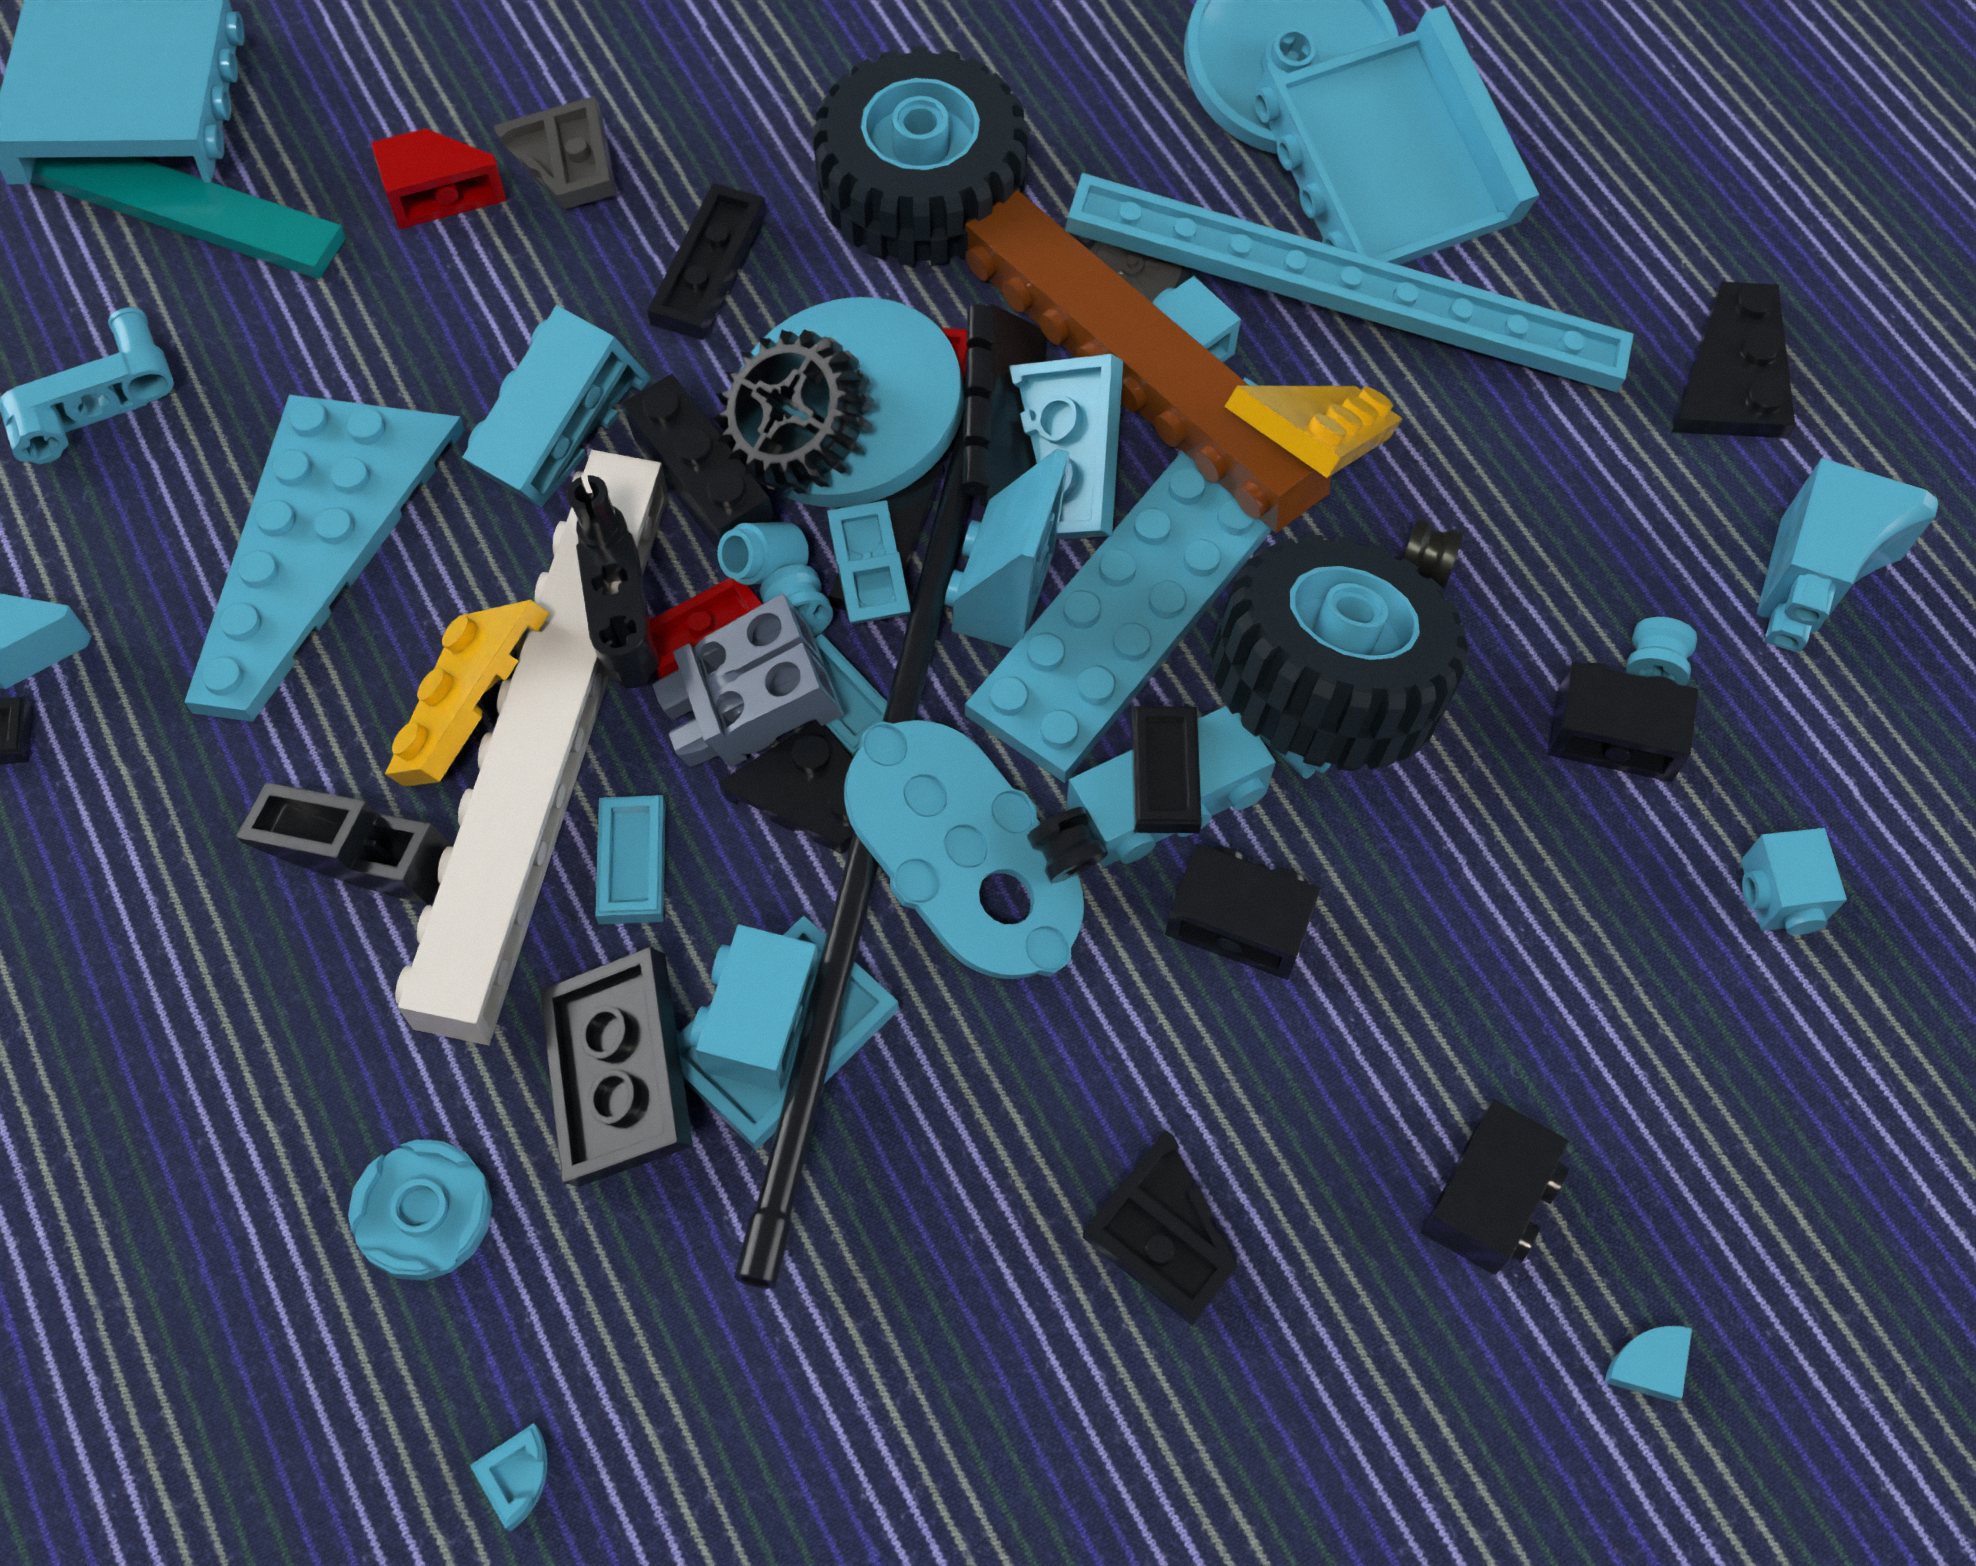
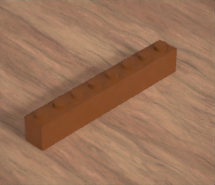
M1019 190L1013 192L1004 204L998 202L993 205L992 214L979 222L974 218L965 224L966 231L968 232L966 260L972 272L980 280L991 282L1003 293L1006 301L1015 311L1019 313L1024 311L1040 325L1042 332L1050 342L1055 345L1061 344L1076 358L1113 354L1123 360L1121 403L1131 412L1138 411L1155 426L1157 433L1166 444L1171 447H1179L1195 462L1198 470L1207 480L1213 483H1220L1236 498L1239 506L1248 516L1253 519H1261L1277 533L1330 493L1331 476L1326 478L1224 407L1237 386H1250L1070 233L1065 232L1064 228Z

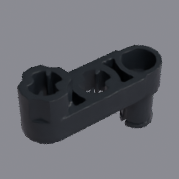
M587 475L592 493H587L583 480L579 477L569 485L566 497L578 519L576 532L579 543L576 545L589 637L608 679L620 683L624 688H637L647 684L651 674L660 665V657L652 637L638 549L622 512L611 503L605 482L600 477ZM621 581L618 584V593L606 595L609 592V583Z

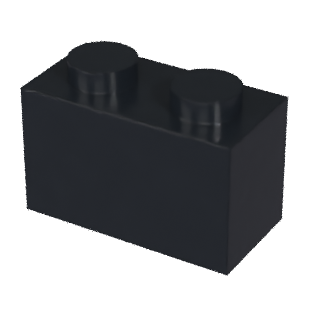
M1572 662L1557 690L1548 755L1672 782L1691 755L1698 689L1679 685L1674 680L1666 677L1652 676L1646 678L1618 672L1612 667L1601 663L1581 664Z
M1196 843L1170 910L1165 935L1288 980L1321 888L1309 884L1304 876L1295 871L1285 868L1270 870L1248 862L1241 853L1224 846L1209 848Z
M1493 1099L1479 1118L1420 1233L1493 1275H1496L1511 1258L1522 1263L1540 1230L1539 1225L1530 1221L1540 1199L1551 1204L1568 1174L1569 1167L1559 1161L1570 1140Z

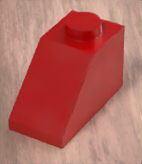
M426 128L371 142L385 192L399 230L507 201L495 157L490 153Z

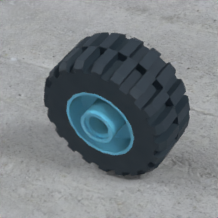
M912 47L911 53L898 54L897 49L881 53L880 60L871 63L869 59L860 62L851 69V77L844 74L829 89L830 95H827L821 101L816 112L817 122L813 126L815 165L819 199L824 204L825 215L832 226L842 230V236L858 248L863 244L866 245L868 254L884 261L887 256L898 258L900 265L915 266L916 261H930L931 266L946 264L948 257L958 255L960 260L966 258L968 232L966 231L965 224L974 218L978 222L992 214L993 205L998 202L1004 204L1016 190H1019L1025 196L1028 124L1024 120V109L1019 98L1011 93V87L997 73L990 76L989 68L985 64L974 58H971L968 62L961 60L960 54L951 50L943 49L942 53L938 54L929 53L928 47Z
M1306 535L1299 539L1298 543H1295L1292 538L1280 541L1270 546L1269 549L1266 548L1250 558L1245 568L1239 571L1234 581L1210 651L1213 660L1211 671L1214 682L1218 689H1222L1220 695L1231 714L1239 713L1242 716L1241 723L1246 730L1255 737L1259 734L1270 740V748L1284 755H1287L1288 751L1303 756V763L1317 767L1323 766L1324 763H1331L1337 765V770L1356 771L1361 769L1363 764H1367L1370 770L1394 764L1395 760L1401 761L1409 758L1420 751L1423 743L1428 742L1433 736L1464 674L1468 662L1466 653L1469 647L1464 625H1461L1460 614L1453 601H1445L1443 599V588L1432 578L1426 580L1419 575L1418 567L1405 558L1400 562L1388 556L1387 549L1371 544L1370 548L1355 544V539L1338 536L1331 541L1324 540L1322 535Z

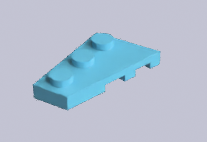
M1113 354L1009 366L1013 385L1020 388L1025 410L1020 413L1024 433L1031 436L1036 462L1039 463L1057 448L1069 452L1057 539L1112 536L1123 360Z

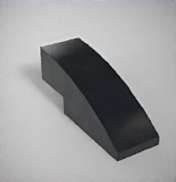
M265 782L236 836L243 844L319 874L358 887L429 905L439 884L438 866L441 855L447 846L453 847L429 823L379 814L363 800Z

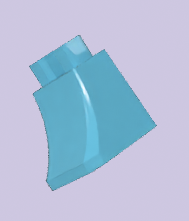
M1821 458L1780 521L1756 615L1770 619L1764 641L1793 652H1801L1808 643L1810 632L1815 633L1819 630L1854 583L1881 567L1902 560L1936 517L1938 508L1937 498L1925 489Z

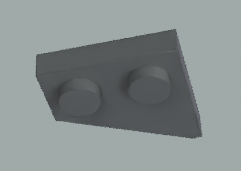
M595 96L494 125L495 132L502 145L563 209L617 194L602 111Z

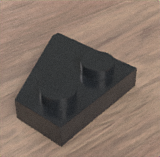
M817 720L719 782L721 794L727 801L737 805L740 800L769 814L770 821L791 831L806 832L813 838L814 842L839 854L849 850L854 829L849 821L845 807L844 784L852 758L826 725L821 726Z
M1165 1130L1084 1229L1082 1238L1193 1327L1235 1273L1238 1265L1223 1235L1216 1231L1210 1219V1209L1199 1186H1194L1178 1154L1179 1146L1174 1136Z

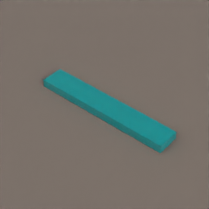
M36 157L30 181L42 187L316 279L321 278L346 239L342 225L213 182L203 183L201 178L137 157Z

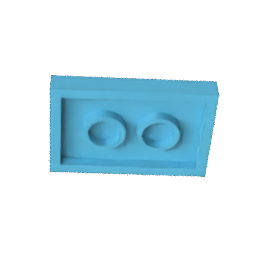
M803 916L783 936L817 944L820 962L826 935ZM856 962L853 965L824 1083L899 1010L898 1001ZM693 1020L677 1035L683 1081L756 1151L776 1132L802 1028L782 1091L778 1092L703 1072L696 1053V1047L690 1045Z

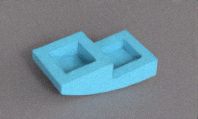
M887 500L827 510L830 534L850 625L910 614L911 610L900 554L896 548Z

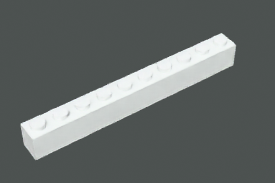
M591 450L584 472L577 471L573 481L581 477L587 493H592L587 475L600 477L605 482L612 505L622 512L638 549L643 576L669 496L662 463ZM572 507L567 521H560L555 529L553 537L554 559L549 573L542 572L536 584L535 603L550 614L538 632L526 628L517 642L516 656L518 663L513 677L507 678L506 681L503 680L497 700L499 717L493 733L487 732L484 735L479 747L478 767L480 772L474 789H466L460 801L458 810L460 829L453 847L447 846L444 849L438 866V882L440 887L433 906L427 905L419 918L417 926L419 947L412 966L407 965L403 968L397 981L396 1003L398 1004V1009L413 1030L490 1045L609 680L589 637L576 545L579 543L576 532L578 519ZM621 581L609 583V592L606 595L618 593V584Z

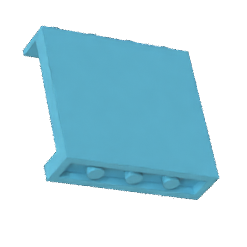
M24 0L0 90V171L6 184H30L36 157L194 156L203 183H212L216 159H222L224 156V139L221 130L223 120H229L231 117L229 85L230 82H236L238 78V65L235 55L236 47L244 44V25L240 12L232 11L229 0Z
M1445 5L1425 11L1414 32L1284 75H1280L1275 62L1268 63L1265 66L1254 93L1255 108L1259 118L1264 123L1268 122L1276 138L1279 160L1286 170H1291L1300 189L1299 196L1302 208L1309 218H1314L1323 237L1322 243L1400 265L1519 223L1539 197V193Z

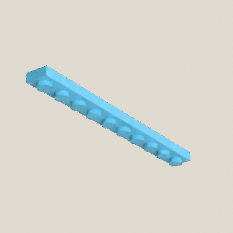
M1081 174L1067 218L1065 232L1613 392H1618L1626 379L1633 333L1092 175Z

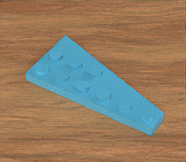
M289 394L184 702L192 714L254 721L294 666L293 655L312 629L318 631L332 614L329 606L344 585L348 587L353 585L403 515L400 509L417 485H426L437 470L434 462L448 443L455 445L465 431L461 416Z

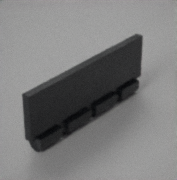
M975 304L967 310L966 346L968 350L966 352L965 395L968 398L964 401L963 444L966 448H964L962 455L961 488L965 493L974 497L980 495L979 505L987 508L988 502L992 497L1037 464L1031 436L1024 433L1020 413L1025 410L1020 388L1013 385L1009 366L1046 362V336L1040 327L994 304L990 306Z

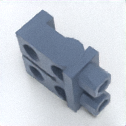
M784 593L707 635L698 642L695 648L689 643L673 651L678 669L652 684L663 711L673 720L692 710L694 711V719L670 730L669 733L676 754L689 767L710 760L718 755L730 767H733L746 760V754L763 750L771 745L778 736L813 719H816L823 726L844 716L828 672L823 667L824 662L810 626Z

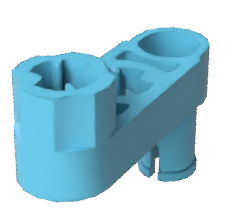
M131 307L122 308L115 311L109 317L108 324L114 335L119 353L8 390L0 398V412L15 458L19 461L33 462L39 465L55 461L60 458L62 451L69 445L66 432L146 406L147 403L166 396L172 390L174 382L164 352L158 346H155L148 327L147 317L142 310Z

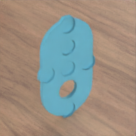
M923 720L903 721L895 724L879 721L865 730L860 736L859 750L853 757L846 774L844 784L845 807L856 835L890 877V891L901 905L915 909L943 946L958 961L979 973L996 978L1019 979L1036 974L1051 977L1071 961V947L1082 925L1084 914L1083 891L1078 875L1058 883H1050L1045 873L1047 861L1043 853L1034 850L1027 839L1030 831L1041 824L1037 819V807L1024 791L1013 789L986 754L971 739L946 725ZM992 874H1007L1017 878L1025 886L1030 896L1031 907L1026 919L1017 924H1003L993 920L984 911L980 903L979 889L983 879Z

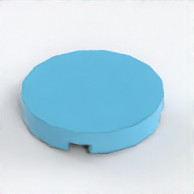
M416 1139L400 1144L401 1148L391 1151L386 1156L381 1154L366 1167L353 1188L348 1218L356 1244L371 1264L397 1279L426 1281L453 1272L475 1254L489 1230L493 1203L486 1177L466 1152L444 1141Z

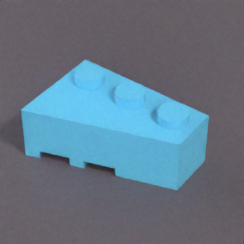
M556 305L548 319L542 321L536 327L531 338L530 348L517 369L510 372L504 379L500 388L499 398L487 418L478 423L469 437L468 448L462 458L486 477L542 508L586 456L585 450L580 446L599 424L609 429L619 417L618 411L613 407L631 386L641 391L652 378L613 335Z

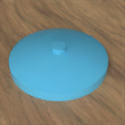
M1197 0L1185 34L1184 62L1189 82L1198 101L1218 125L1235 138L1250 146L1278 154L1276 138L1268 122L1264 123L1259 118L1254 104V93L1266 64L1275 62L1280 75H1284L1399 37L1394 19L1383 0Z
M871 297L832 300L815 305L791 316L764 337L766 339L770 338L777 343L781 330L792 331L797 336H800L805 329L807 331H814L822 338L831 337L843 346L844 351H849L859 360L861 365L859 370L864 372L872 383L865 393L874 399L877 407L862 416L872 423L874 432L859 434L857 442L862 445L865 454L854 455L850 452L844 459L847 462L850 474H840L832 469L830 471V487H819L812 482L808 495L804 493L798 494L791 489L786 494L782 493L781 495L804 504L819 507H850L878 501L899 492L921 478L938 462L954 439L964 410L965 390L961 369L955 351L946 335L932 320L916 309L895 301ZM760 342L751 352L755 356L760 353ZM829 399L828 404H827V406H826V416H827L828 409H829L830 399ZM787 405L782 407L783 410L792 416L795 414L803 420L808 419V416L798 409L795 411Z

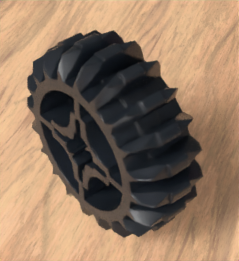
M805 329L800 336H797L792 331L781 330L777 343L770 338L760 337V353L755 356L751 352H741L745 366L740 372L726 371L728 379L733 383L731 390L716 393L720 403L727 406L725 411L713 417L717 425L725 430L717 441L726 442L732 449L728 460L739 458L746 467L744 474L751 473L760 486H767V488L775 493L786 494L791 489L798 494L804 493L808 495L812 482L819 487H830V471L832 469L840 474H850L847 462L844 460L850 452L854 455L865 454L862 445L857 442L859 434L874 432L872 423L862 417L864 414L877 408L874 399L865 393L872 383L869 377L859 370L861 365L857 357L849 351H844L843 346L831 337L822 338L814 331H807ZM829 399H830L829 409H828V413H827V416H826V406H827L828 401H829ZM787 405L795 411L798 409L807 415L808 419L803 420L795 414L792 416L783 410L782 407Z

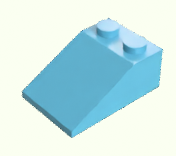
M1058 448L992 497L988 502L982 522L975 520L970 522L962 555L969 557L964 572L953 571L945 596V605L953 607V632L1013 648L1020 639L1024 638L1025 633L1029 630L1055 552L1069 459L1068 451Z

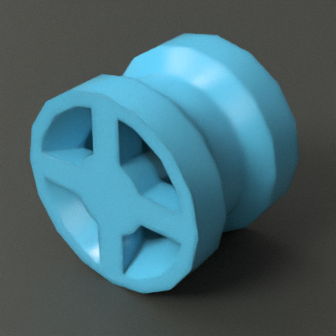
M804 564L784 566L772 572L762 582L760 595L763 604L784 593L808 622L813 637L824 631L833 617L832 607L828 598L820 593L822 588L817 572L810 566Z
M1651 617L1638 622L1632 637L1636 651L1631 653L1627 660L1626 673L1646 678L1652 676L1666 677L1674 680L1679 685L1686 686L1691 674V666L1687 661V657L1693 654L1697 644L1695 630L1690 625L1669 617Z

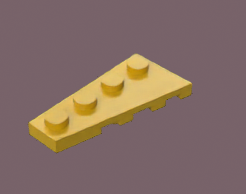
M1237 386L1224 406L1326 478L1391 438L1403 418L1391 411L1393 403L1382 393L1370 387H1363L1361 390L1356 386Z

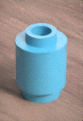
M789 522L741 523L726 532L718 545V561L722 571L728 577L744 585L762 584L772 572L781 567L791 564L807 565L809 551L806 538L796 525Z

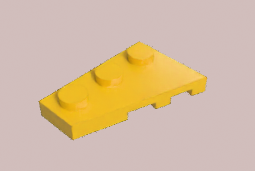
M526 600L458 616L448 626L443 635L442 645L444 648L434 669L426 675L418 688L417 697L419 702L409 723L399 731L393 741L392 752L394 755L385 775L404 787L440 782L482 718V709L477 705L478 701L499 679L506 681L518 663V660L512 657L510 652L526 628L538 632L550 613L533 600Z

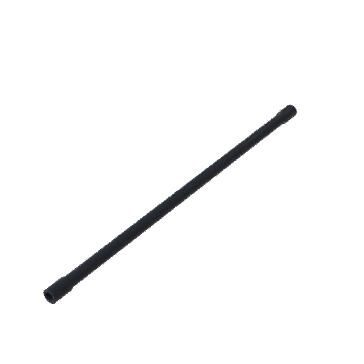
M964 410L882 720L892 724L916 719L945 604L948 584L952 576L972 496L965 493L961 488L962 455L964 448H966L963 444ZM855 831L851 839L756 1209L749 1218L734 1275L737 1281L757 1288L773 1289L777 1286L791 1230L790 1215L879 863L864 846Z

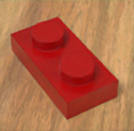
M728 578L650 619L653 642L660 657L659 668L655 671L658 677L662 679L678 669L673 651L689 643L695 648L698 642L707 635L761 606L762 603L750 587L737 582L735 579Z

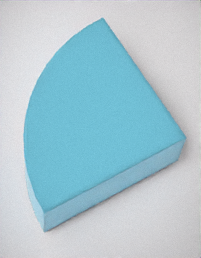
M1663 1326L1638 1335L1627 1343L1613 1358L1606 1373L1604 1383L1674 1403L1682 1399L1692 1328Z
M534 1423L470 1465L503 1526L508 1531L516 1528L533 1510L546 1480L548 1464L546 1446L539 1428Z

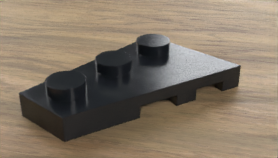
M1721 282L1712 303L1699 344L1700 348L1689 376L1683 402L1677 414L1672 432L1788 439L1795 427L1779 285Z

